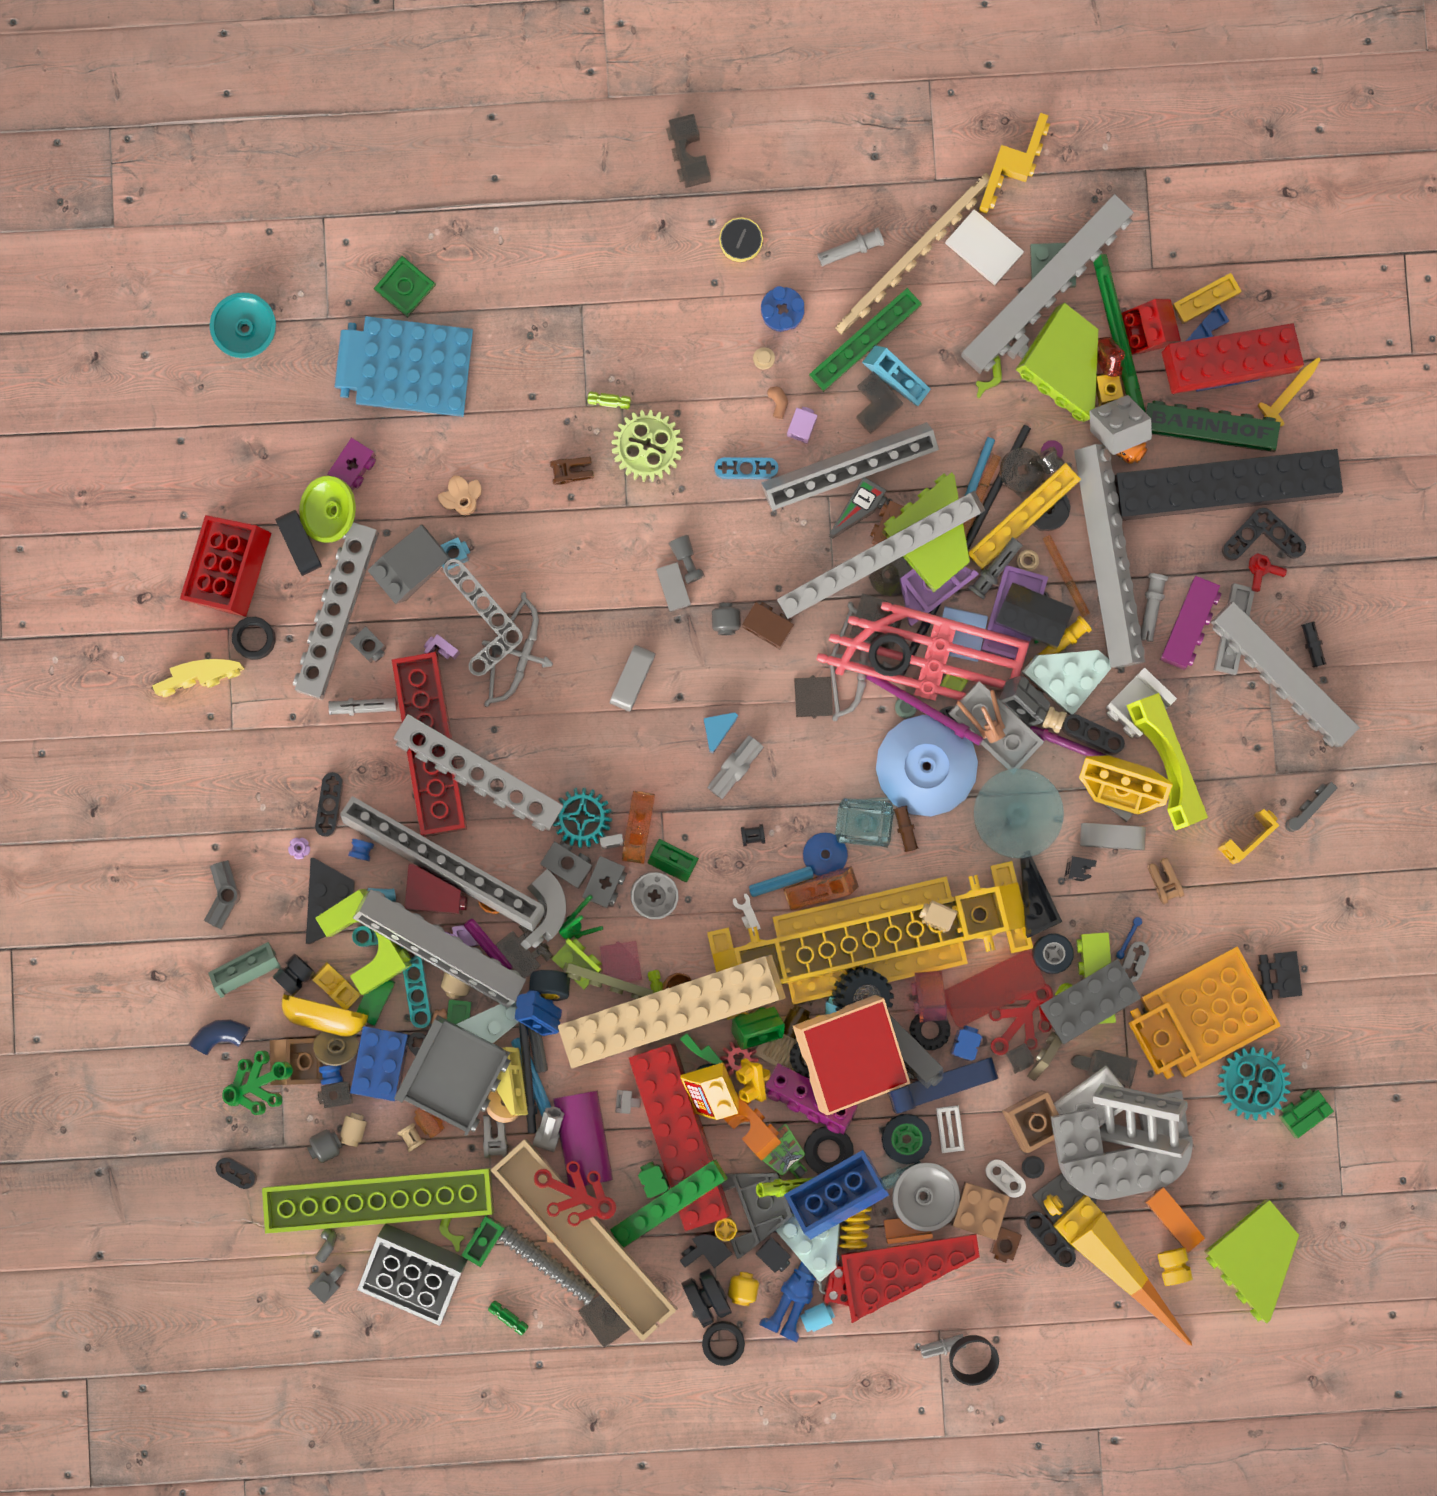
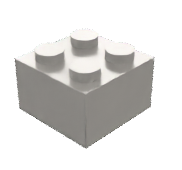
M1129 395L1090 410V431L1113 455L1152 439L1151 418Z

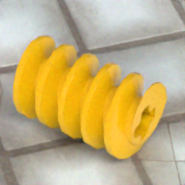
M871 1206L845 1220L848 1225L841 1226V1229L847 1233L839 1237L845 1243L838 1245V1247L858 1250L867 1247L868 1244L862 1241V1239L869 1237L863 1230L870 1228V1225L864 1223V1221L871 1219V1216L865 1213L872 1210Z

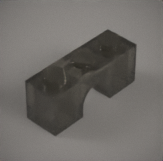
M690 114L670 119L666 133L668 140H673L675 148H672L671 151L674 162H679L680 169H677L679 182H684L685 188L711 182L706 156L693 157L686 152V148L690 143L700 141L695 115Z

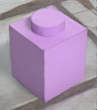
M802 407V409L796 408L787 436L808 444L817 420V415L814 414V411L807 407Z

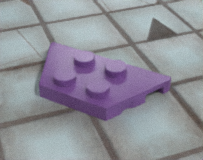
M964 567L933 593L916 571L912 569L900 578L905 607L929 613L979 574L975 570ZM907 617L908 624L910 625V627L914 625L917 621H919L917 619Z

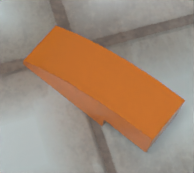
M1164 1187L1155 1191L1144 1201L1179 1244L1186 1248L1187 1253L1205 1239Z

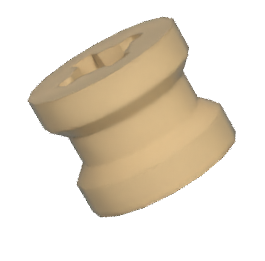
M1050 706L1042 727H1050L1054 732L1059 733L1067 713L1055 711V708Z

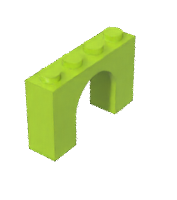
M359 889L316 917L326 937L334 936L351 924L358 922L353 919V916L363 897L369 892L367 889ZM376 931L374 932L378 938V952L375 958L369 964L350 975L361 995L368 994L412 966L409 961L411 957L406 949H402L400 945Z

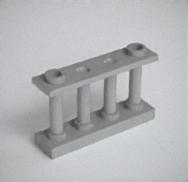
M1101 1083L1093 1095V1103L1104 1105L1106 1123L1100 1128L1101 1140L1182 1158L1190 1145V1141L1179 1139L1178 1122H1180L1188 1109L1187 1101ZM1114 1108L1126 1111L1127 1127L1115 1124ZM1135 1112L1147 1115L1148 1132L1136 1129ZM1156 1117L1168 1119L1169 1136L1157 1134Z

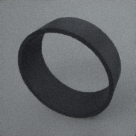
M968 1335L962 1337L950 1350L949 1362L951 1372L955 1379L962 1384L969 1386L983 1384L990 1380L997 1372L999 1367L998 1352L982 1336ZM982 1342L989 1345L991 1359L982 1371L975 1374H964L953 1366V1359L956 1353L966 1344Z

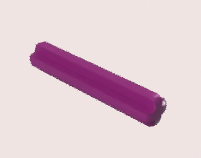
M473 918L469 919L464 924L465 929L490 958L500 961L502 966L511 970L513 966L477 922Z

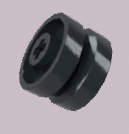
M710 1268L699 1273V1279L703 1288L700 1289L696 1280L692 1277L681 1283L703 1328L714 1323L711 1307L714 1308L720 1318L732 1313L726 1300L727 1296Z

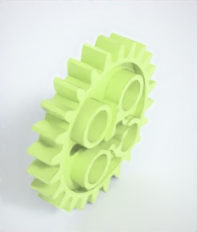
M641 410L639 417L633 412V419L631 421L625 417L626 425L618 424L621 432L614 431V436L618 439L612 440V444L617 446L612 449V453L619 454L614 460L615 462L622 461L619 469L621 470L626 467L627 476L633 472L634 480L641 475L643 482H645L647 476H650L652 482H654L655 475L663 479L662 472L664 471L670 475L669 467H677L674 460H681V456L677 452L683 451V447L677 446L683 442V438H676L680 434V430L673 431L676 423L668 424L669 416L661 419V412H658L656 417L653 416L652 410L649 411L648 415H645L644 411ZM639 427H644L647 433L640 437L635 434V431ZM665 435L668 440L665 444H658L655 441L657 436ZM629 438H633L636 441L641 442L642 444H647V442H651V447H649L647 450H644V445L637 442H631L629 441ZM635 447L639 450V454L635 457H630L627 454L628 449ZM653 448L665 450L666 453L662 454ZM651 455H656L660 458V461L652 465L648 462V458Z

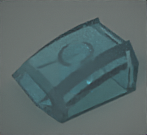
M843 798L838 807L835 835L838 843L888 848L891 842L894 815L893 805L884 801Z

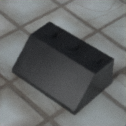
M1012 582L995 624L1057 649L1074 607Z

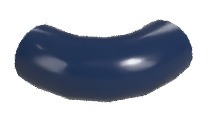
M231 1019L215 1020L201 1027L192 1037L189 1045L205 1055H208L211 1049L220 1042H229L240 1047L248 1035L250 1027Z

